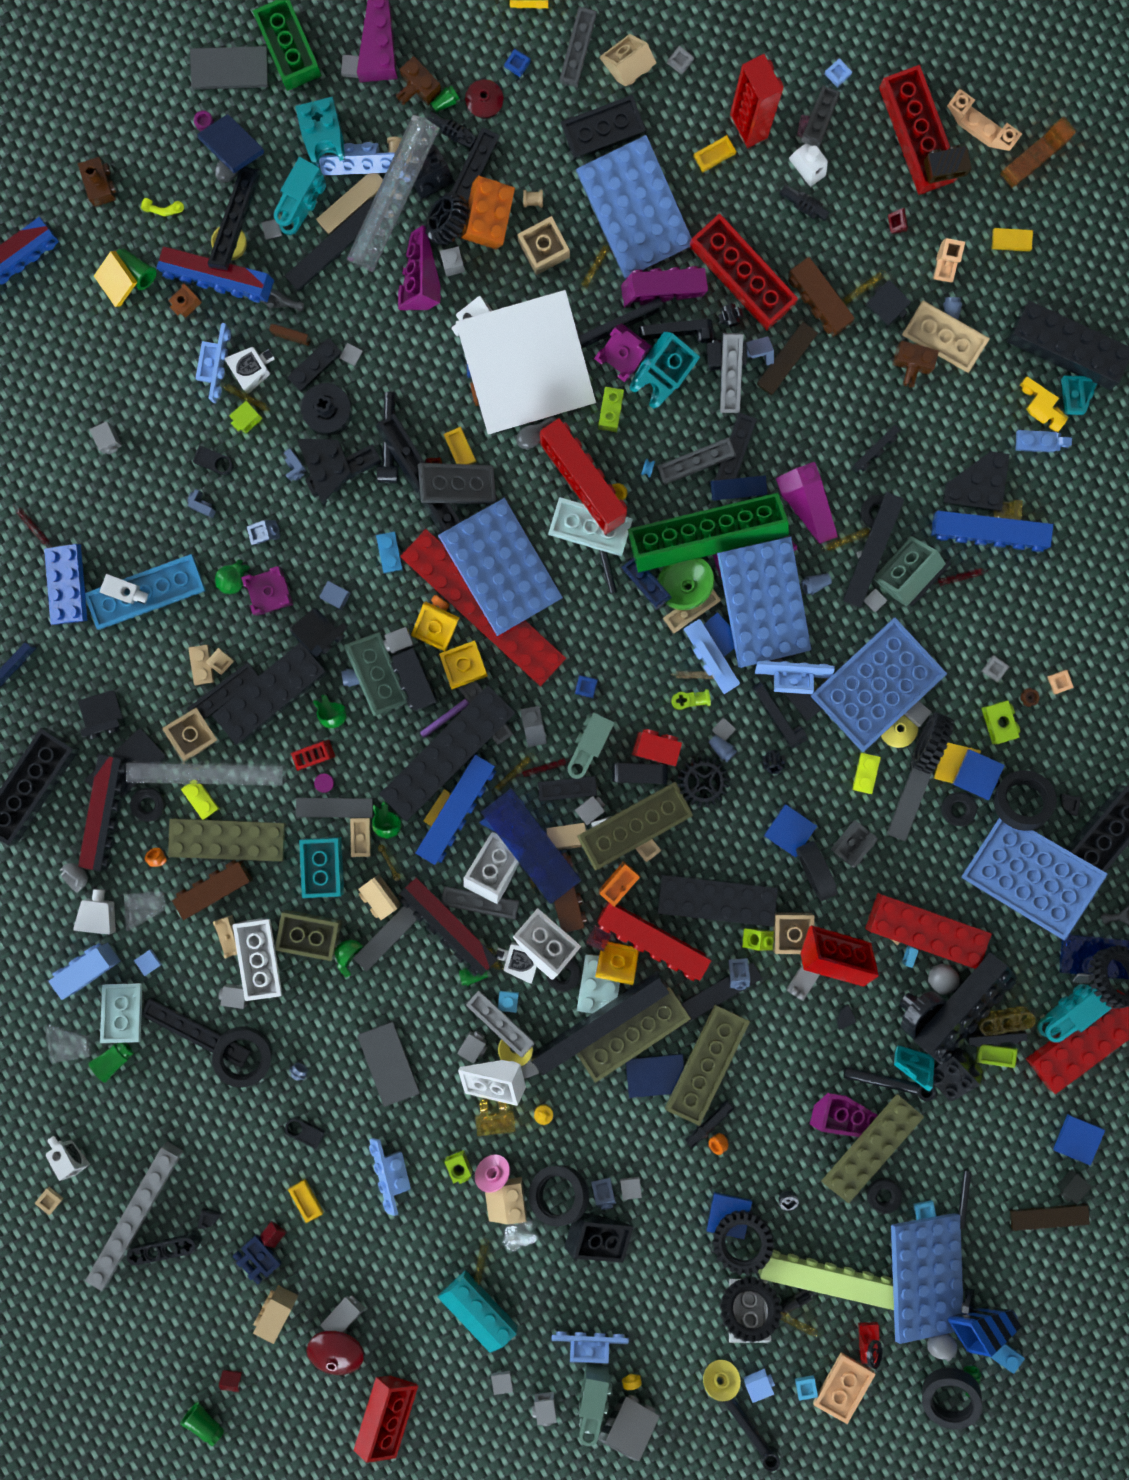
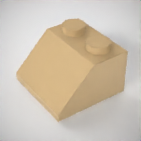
M631 34L600 56L601 61L616 81L624 86L633 84L636 78L649 72L651 67L656 64L648 43Z
M197 708L163 727V732L183 762L217 741Z
M380 874L358 889L360 891V898L365 903L368 902L372 907L370 911L375 918L379 917L382 920L402 905Z
M522 1177L508 1179L506 1184L496 1192H485L489 1221L502 1224L526 1222L527 1212Z

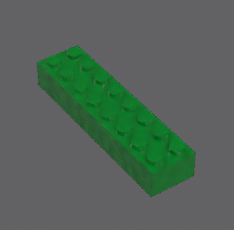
M775 493L629 528L628 535L639 573L723 551L788 537L789 523L779 494Z

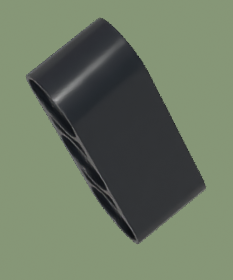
M613 763L612 782L668 784V765Z

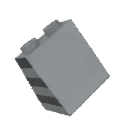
M621 1396L604 1425L598 1440L624 1456L640 1461L660 1416L655 1414L656 1410L651 1406L645 1404V1407L638 1404L639 1400L634 1396Z

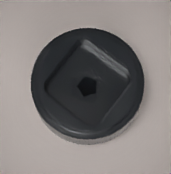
M785 1191L778 1198L780 1207L787 1211L795 1209L799 1203L798 1197L793 1191Z

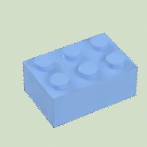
M109 943L93 945L84 951L85 954L74 958L68 963L69 965L60 968L52 974L54 977L49 980V983L61 1000L75 994L121 962Z

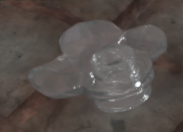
M532 1221L522 1222L517 1226L509 1224L505 1227L503 1245L507 1250L515 1251L520 1246H528L539 1238L538 1235L530 1232L533 1226Z

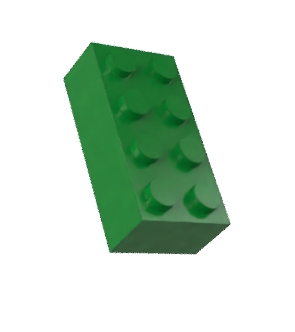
M275 0L252 10L287 91L322 76L290 0Z

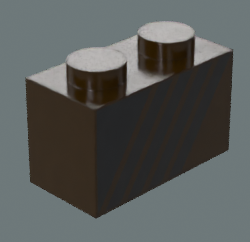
M955 145L944 151L935 149L929 152L924 160L928 184L967 176L972 169L967 146L960 147V145Z

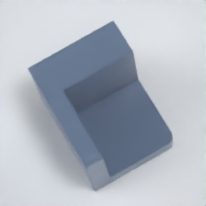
M768 336L746 342L748 358L763 356L766 365L774 364V349Z
M327 581L320 599L343 610L351 593Z

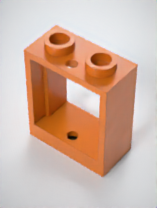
M623 861L599 888V894L615 907L640 876L638 872Z

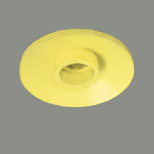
M903 715L881 737L886 744L892 747H906L915 740L918 727ZM899 725L903 726L902 732H898L897 727Z
M716 1360L710 1363L703 1375L705 1390L717 1401L731 1400L740 1389L741 1380L739 1372L732 1363L726 1360ZM718 1377L722 1379L721 1385L717 1383Z

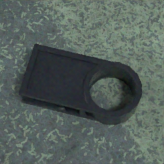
M199 445L193 459L194 464L224 476L229 475L233 471L234 464L229 457ZM221 459H228L230 462V467L225 472H219L217 469V463Z
M300 1117L291 1118L285 1126V1132L289 1137L314 1149H317L326 1132ZM292 1121L299 1122L302 1126V1131L298 1134L292 1133L289 1129V1123Z

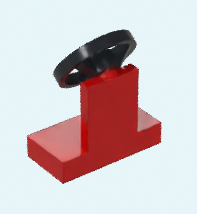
M878 1322L858 1323L861 1364H868L871 1369H877L880 1366L883 1354L882 1344L879 1340Z

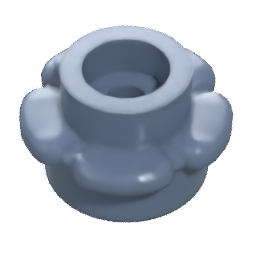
M295 1063L294 1066L290 1067L289 1071L291 1072V1077L299 1081L306 1078L308 1069L301 1063Z

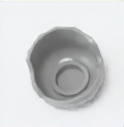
M65 864L60 869V871L64 870L61 877L75 892L78 893L87 884L88 877L86 871L82 867H78L77 864Z
M938 964L929 972L928 982L938 994L948 995L954 993L959 987L960 978L956 970L950 965Z
M950 1334L930 1337L928 1339V1351L932 1356L938 1359H946L948 1362L953 1357L956 1358L957 1343Z

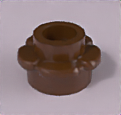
M1032 688L1025 689L1024 693H1021L1020 700L1026 707L1037 705L1040 698L1038 691L1032 690Z

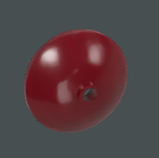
M323 1331L317 1333L309 1340L307 1356L311 1363L322 1372L331 1375H346L360 1368L364 1359V1350L355 1338L346 1333Z

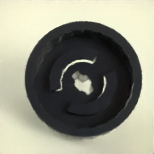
M320 383L315 385L302 398V417L305 423L320 435H336L342 432L352 419L353 408L349 397L340 387L334 384ZM323 403H326L325 409H323Z
M933 991L924 993L918 998L913 994L907 993L900 1000L899 1004L906 1011L901 1022L902 1030L914 1039L947 1001Z

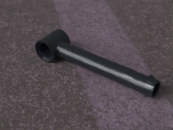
M394 392L384 393V420L395 413L396 393ZM383 440L382 466L378 465L377 481L378 483H398V466H394V456Z
M852 1066L845 1067L843 1078H846L848 1081L851 1079L916 1094L923 1101H931L936 1095L934 1087L927 1094L923 1095L921 1094L923 1087L916 1082L852 1068Z
M735 1398L723 1401L760 1453L763 1467L770 1472L776 1471L780 1466L777 1449L773 1446H768ZM769 1456L775 1457L773 1461L766 1460Z

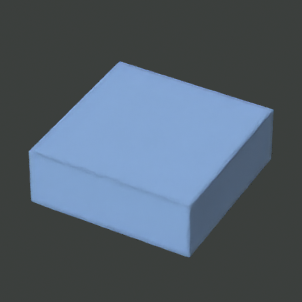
M839 58L824 74L838 88L851 76L852 71Z
M152 949L134 960L144 976L162 965Z

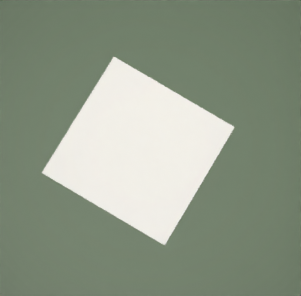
M566 290L456 321L488 434L596 403Z

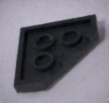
M990 451L945 485L943 504L1001 512L1010 454Z

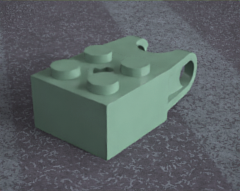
M593 713L592 716L588 714L583 724L586 726L584 733H579L575 741L578 746L568 765V773L572 778L579 779L586 774L593 757L598 758L615 722L596 713ZM574 764H580L583 767L580 774L572 772L571 767Z
M586 1363L579 1397V1439L585 1446H592L598 1441L603 1414L608 1412V1395H611L612 1375H609V1367ZM593 1433L594 1438L587 1441L584 1439L583 1434Z

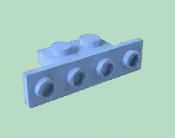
M345 143L344 161H340L337 155H323L319 160L323 175L397 172L395 153H379L378 143Z
M221 323L218 344L202 341L196 373L197 381L211 383L209 399L213 403H217V398L221 396L220 381L224 378L225 374L223 363L224 358L228 357L227 341L231 339V330H229L230 328L226 323Z
M698 619L685 627L683 630L695 647L693 652L699 660L702 658L705 663L703 668L709 676H713L723 694L738 686L740 682L702 621Z
M765 660L757 661L755 674L774 675V692L813 694L814 678L831 677L835 666L828 664L816 665L806 662L790 663L788 661L771 662Z
M372 1138L370 1139L371 1145L369 1149L371 1155L374 1156V1170L380 1181L378 1187L384 1197L383 1207L388 1214L396 1216L398 1211L394 1196L411 1189L403 1154L398 1151L384 1157L381 1141Z
M558 1331L556 1335H552V1341L571 1342L570 1362L608 1364L609 1343H629V1338H625L624 1334H613V1337H605L603 1333H594V1337L586 1336V1333L575 1332V1336H567V1332Z

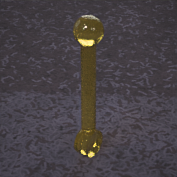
M379 845L378 851L383 854L390 867L393 879L398 881L401 878L400 874L395 871L388 858L385 846Z

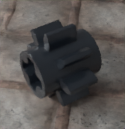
M735 304L722 307V313L718 315L720 323L726 324L727 328L739 325V318L744 317L742 309L736 307Z
M770 750L765 756H762V768L767 769L768 773L777 774L785 768V755L780 756L779 751Z

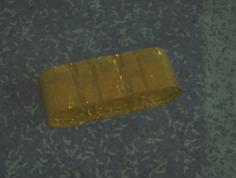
M1020 1006L992 1011L977 1024V1027L984 1035L992 1036L1030 1029L1035 1025L1036 1018L1026 1007ZM1024 1015H1027V1018L1021 1021V1018ZM1009 1018L1007 1023L1002 1024L1004 1019ZM990 1021L987 1027H983L985 1022Z

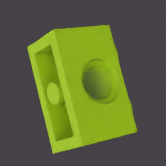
M605 387L598 425L599 430L617 432L624 390Z
M1002 701L981 708L992 744H1000L1020 738V727L1014 720L1013 715L1015 711L1013 705L1009 704V701ZM1001 717H1004L1006 720L1004 727L999 725Z

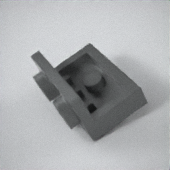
M854 820L830 850L844 862L855 868L874 846L878 838Z

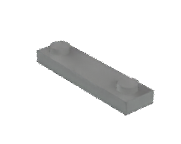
M723 333L720 413L740 412L743 333Z
M478 991L466 1004L521 1058L535 1044L527 1034L481 991Z

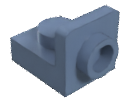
M289 448L284 452L287 457L285 461L291 469H294L287 473L286 477L291 481H296L304 476L306 468L294 451Z
M195 489L188 497V507L213 518L216 511L211 508L212 504L201 500L203 493Z
M263 520L247 526L251 545L280 539L279 527L275 520Z
M748 958L730 959L728 961L730 988L743 990L746 987H750Z
M607 1178L591 1182L596 1206L602 1210L613 1208V1205L616 1204L611 1179Z

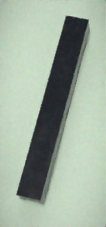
M394 413L391 417L378 422L375 427L421 500L418 464L425 462ZM422 503L440 533L461 522L450 503Z
M655 972L534 1051L531 1057L532 1064L536 1066L542 1076L668 995V986L661 978L659 972Z

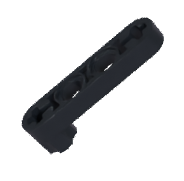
M711 319L653 324L638 328L639 337L643 340L659 339L663 332L673 333L677 337L697 335V342L709 343L714 340L713 322Z
M761 682L751 687L792 750L809 739L800 725L791 729Z
M192 1230L187 1235L133 1246L127 1252V1261L131 1265H141L189 1255L200 1246L202 1235ZM167 1244H173L175 1252H170ZM151 1247L157 1249L158 1256H153L150 1253ZM144 1252V1254L141 1255L139 1258L133 1255L134 1253L138 1255Z

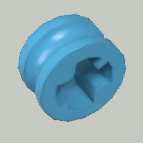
M646 458L641 475L647 474L648 477H651L655 464L654 460L650 462Z

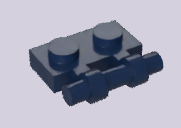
M258 1234L242 1246L241 1249L245 1255H242L239 1251L232 1255L237 1261L236 1264L242 1267L247 1272V1277L250 1280L253 1279L257 1285L263 1280L259 1275L260 1272L267 1277L282 1263L273 1251L263 1244ZM249 1259L256 1265V1268L250 1265Z

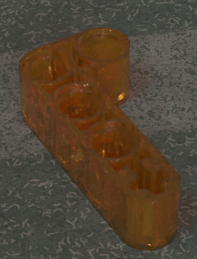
M1063 116L1044 136L1010 163L1000 175L1013 189L1061 149L1077 130Z

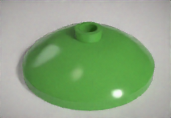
M697 558L664 566L659 574L658 581L672 597L666 604L677 610H689L698 607L708 599L714 587V574L705 560Z

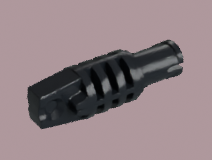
M430 111L429 114L432 117H427L426 121L439 128L443 135L457 144L472 149L477 138L466 127L451 118L445 119L435 111Z
M786 184L779 194L794 203L793 206L813 219L818 217L825 221L830 212L822 208L823 203L805 192H797Z

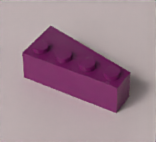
M390 0L367 1L357 66V76L360 83L398 79Z
M691 266L681 270L679 267H673L662 271L661 268L652 269L649 272H643L641 269L634 270L621 285L624 308L631 307V303L640 302V306L646 305L658 298L662 302L670 301L673 297H676V300L698 298L708 292L705 268H698V266Z

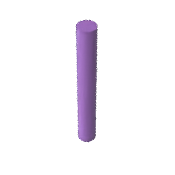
M465 698L422 730L420 734L423 738H426L465 709L470 703Z

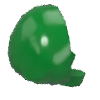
M239 559L233 565H226L218 569L215 576V584L223 594H235L242 588L243 582L241 577H244V573H248L250 568L248 565H242L243 560Z
M323 694L321 696L322 703L317 700L313 701L318 709L317 718L325 728H337L344 723L346 709L342 704L329 702L328 697Z
M386 802L381 804V809L377 805H373L375 816L372 820V827L375 834L385 839L395 837L401 829L400 817L388 811V804Z
M357 940L343 941L335 949L334 954L338 962L337 968L346 978L351 975L347 968L363 947Z

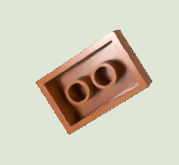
M478 176L472 182L468 201V208L470 209L468 213L469 218L466 220L467 225L463 228L461 239L496 250L504 243L515 187Z

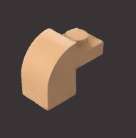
M948 238L942 241L936 258L937 263L933 280L953 283L957 264L962 259L965 246L964 241Z

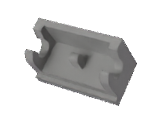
M352 1295L350 1297L346 1296L320 1326L325 1331L344 1333L365 1310V1307Z

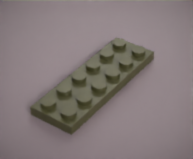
M673 782L577 835L593 868L598 870L692 817L693 814L683 795L680 794L677 783Z
M171 818L169 821L168 857L284 861L285 823Z
M670 986L667 988L669 991L668 995L577 1053V1056L595 1083L691 1019Z
M716 1004L714 1005L665 1106L666 1111L700 1126L750 1023L749 1020Z
M896 1094L821 1181L847 1203H850L921 1122L924 1116L901 1096Z

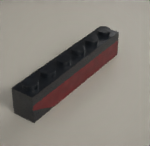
M110 753L98 754L78 867L103 871L108 869L111 864L110 852L115 843L113 836L114 830L118 826L117 814L122 805L120 797L125 788L124 775L128 771V757Z
M417 878L399 893V902L406 909L409 907L414 912L413 916L419 922L423 921L427 925L426 929L433 936L436 934L441 939L440 943L447 950L450 948L455 953L453 956L458 962H464L468 966L467 970L472 976L475 977L477 975L480 978L498 960Z

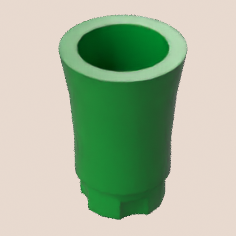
M118 249L116 252L137 281L135 286L139 290L148 288L156 277V269L126 249Z
M117 1043L88 1064L95 1076L106 1083L129 1060L134 1051L128 1043Z
M199 1402L189 1409L180 1422L181 1426L193 1432L210 1446H214L224 1433V1429L220 1427V1424L208 1414Z

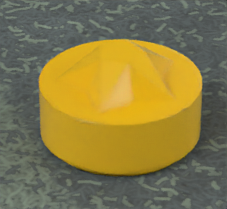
M621 483L612 484L616 491V497L624 501L627 497V488Z
M546 1104L537 1106L534 1111L535 1121L541 1125L549 1124L553 1119L552 1108Z
M628 1374L622 1379L623 1388L625 1390L639 1388L642 1385L640 1375Z

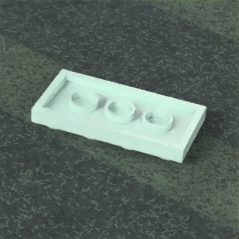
M559 497L548 535L622 556L628 537V529L631 527L633 519L626 517L625 523L605 535L584 504Z

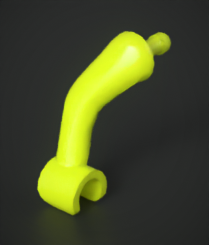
M144 198L141 203L143 211L153 212L164 217L181 213L184 210V205L180 201H175L165 208L152 205L153 201L148 198Z

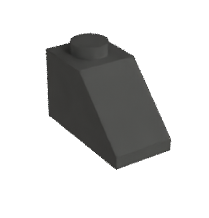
M540 706L520 709L528 747L547 744Z

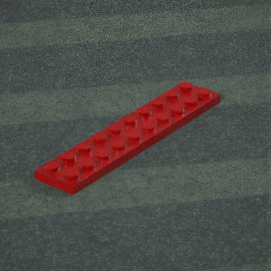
M427 529L400 556L540 687L566 660V657L525 620L497 636L444 545Z

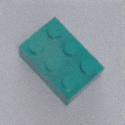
M341 837L299 840L302 898L342 896L344 894Z

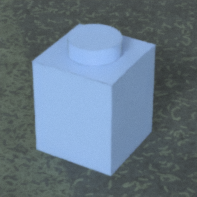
M765 1369L743 1377L752 1403L774 1395L772 1389L775 1386L771 1374L767 1375Z

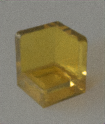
M1023 501L1003 502L1002 511H994L993 517L1021 520Z

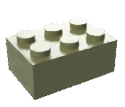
M285 910L281 913L275 951L332 961L335 959L334 953L338 945L342 920Z

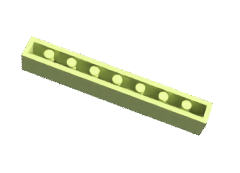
M773 1250L772 1256L765 1267L758 1271L760 1279L894 1310L893 1279L888 1276L876 1277L867 1271L859 1273L850 1267L842 1269L832 1263H818V1261L811 1258L806 1260L799 1259L794 1254L782 1255L776 1250Z

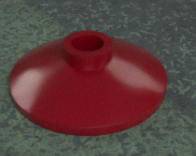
M478 80L472 83L466 92V106L476 117H493L502 108V90L491 80ZM481 94H487L486 98H481L480 96Z

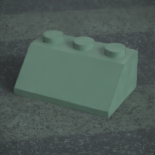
M911 536L873 579L894 599L908 606L946 563L937 550Z

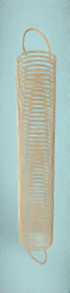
M692 671L690 676L683 677L714 679L705 677L707 673L704 671Z

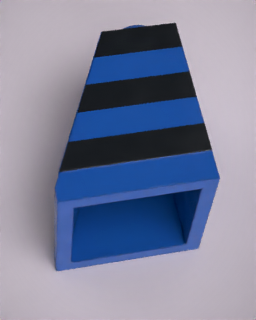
M990 1306L975 1309L969 1314L953 1315L947 1319L967 1352L992 1357L1022 1327L1017 1320V1315L1012 1310Z

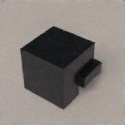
M888 280L883 286H878L874 291L875 295L866 303V307L888 328L898 317L902 319L907 314L905 309L911 301Z

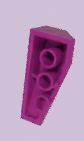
M424 225L410 234L406 256L409 258L406 268H403L402 274L405 275L404 283L399 286L398 291L399 310H429L440 303V282L429 237L425 233L426 227Z
M815 462L798 467L776 478L781 496L792 507L794 513L799 516L819 544L838 537Z
M827 1093L814 1105L810 1125L821 1132L860 1137L878 1115L845 1095Z

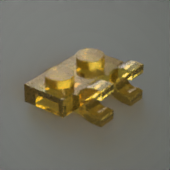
M488 1099L480 1100L481 1115L475 1116L477 1136L516 1132L514 1111H508L507 1103L498 1101L500 1112L489 1114Z

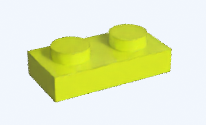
M860 753L852 790L868 794L873 793L881 757Z
M195 778L181 789L202 820L207 819L220 809L198 778Z

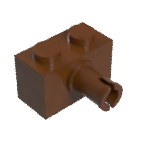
M414 56L400 68L402 79L407 84L396 94V98L399 102L402 101V105H405L407 101L417 94L429 106L441 93L440 83Z
M100 157L77 163L88 199L94 207L116 200L115 193L117 189L114 182L110 180L111 170L107 162L104 163Z
M901 341L896 348L892 365L907 369L903 385L907 386L909 384L908 387H915L918 372L929 375L935 369L939 350Z

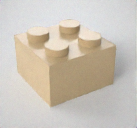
M552 216L517 234L518 242L536 275L570 258V250Z
M775 913L772 951L775 954H800L808 929L811 925L814 926V915L812 913Z
M279 1285L275 1291L271 1290L253 1324L256 1326L253 1334L274 1344L298 1295Z

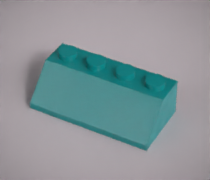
M466 1270L438 1295L442 1303L489 1353L504 1347L517 1334L518 1325Z

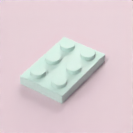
M585 954L577 1011L594 1013L618 997L620 982L595 977L599 955Z
M142 984L102 985L100 1043L141 1042Z

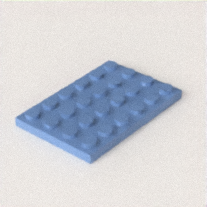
M646 135L576 169L624 279L634 270L647 269L690 248L692 238Z
M505 498L438 535L497 636L563 598Z
M785 537L717 553L738 667L742 668L757 664V661H770L810 651L811 645L792 538Z
M893 618L810 696L850 740L864 752L945 677L947 673L896 618Z
M999 818L961 878L1065 941L1108 874L1037 832L1014 829Z
M952 1213L892 1224L895 1342L902 1344L955 1332L947 1319L962 1313L963 1281L960 1215Z

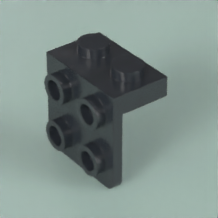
M434 144L426 146L413 155L407 156L402 161V165L411 178L420 200L455 183L448 164Z
M313 608L290 628V632L316 658L321 653L325 655L333 648L331 644L334 641L339 643L345 637L343 633L348 627L341 623L335 628L317 608Z
M110 690L79 700V708L86 727L80 730L82 737H89L92 740L101 737V733H116L120 731L119 728L126 726L115 691Z
M959 1047L952 1052V1056L947 1062L934 1067L933 1084L949 1101H954L981 1084L984 1072L980 1065L976 1064L969 1057L967 1051Z

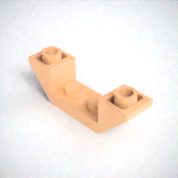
M959 89L947 105L957 124L988 147L1010 151L1022 133L1008 123L1003 128L995 124L972 107L975 101L974 98Z

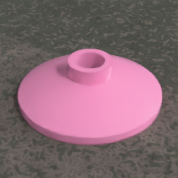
M490 1155L484 1158L475 1171V1183L478 1188L487 1193L496 1192L506 1184L510 1175L508 1161L500 1155Z

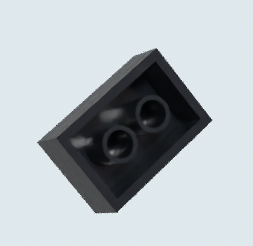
M412 648L393 656L391 666L394 673L399 674L401 678L398 682L402 691L407 692L408 698H406L409 708L419 712L438 704L439 700L418 651Z

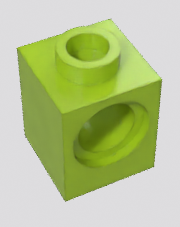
M247 401L229 415L233 420L231 422L233 427L238 432L242 430L245 434L263 419Z
M744 928L742 947L758 951L773 950L774 931L761 928Z
M464 1150L446 1157L445 1165L453 1184L456 1182L461 1184L468 1181L472 1175V1169ZM461 1165L464 1167V1171L458 1172L454 1167Z

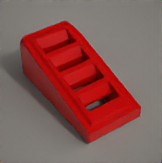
M328 739L292 752L291 756L298 771L334 758L335 753ZM314 748H316L320 759L317 758ZM307 751H309L312 762H310ZM301 753H302V756H303L304 761H305V764H304V765H303V763H302V761H301V758H300V755H299V754H301Z

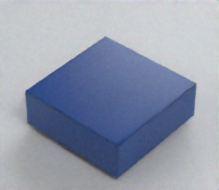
M514 48L504 67L521 78L531 59Z
M579 675L575 694L594 698L598 680Z

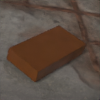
M273 323L270 325L269 331L272 335L306 346L310 345L311 339L308 334Z

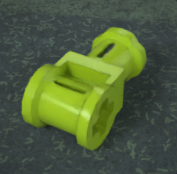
M709 689L696 693L678 692L672 697L671 704L677 710L698 705L710 706ZM679 696H681L682 699H685V702L682 703V706H680V703H676V700L679 699Z

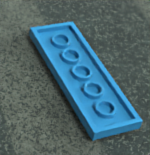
M190 554L122 579L140 586V591L149 594L145 605L136 601L134 604H130L100 593L101 587L86 592L85 598L96 629L101 630L206 591L194 555ZM125 589V595L128 596L130 594V589Z

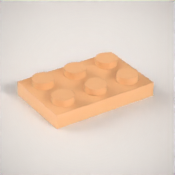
M841 1352L817 1393L818 1397L813 1401L814 1406L848 1424L876 1375L875 1371Z

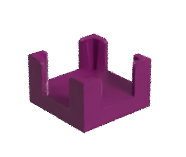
M621 323L614 327L610 334L611 338L594 359L600 364L609 363L620 372L617 377L626 382L635 373L652 346Z
M279 566L270 568V571L259 575L241 577L243 585L248 589L252 605H250L252 614L259 616L294 605L283 569Z

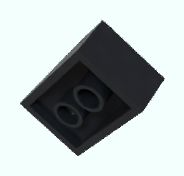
M584 1213L580 1219L571 1224L564 1248L574 1259L624 1263L634 1226L599 1215Z

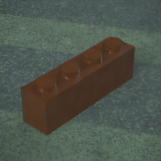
M810 257L790 270L788 274L789 283L792 287L799 290L801 299L804 303L810 305L812 308L811 312L815 318H819L822 321V326L826 333L834 337L852 324L855 319Z
M566 852L544 857L543 860L561 929L565 933L583 929L587 919L585 911L581 912L579 904L583 903L580 892L576 893L575 886L578 883L576 875L571 874L570 867H573L571 855L567 856Z
M233 860L225 865L227 869L221 872L218 869L209 874L210 878L203 881L201 879L193 883V888L189 891L185 888L176 893L177 898L173 899L172 902L181 918L185 920L253 881L243 861L236 862V860Z

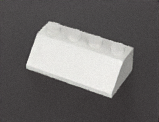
M254 919L233 924L245 1001L282 996L270 919Z

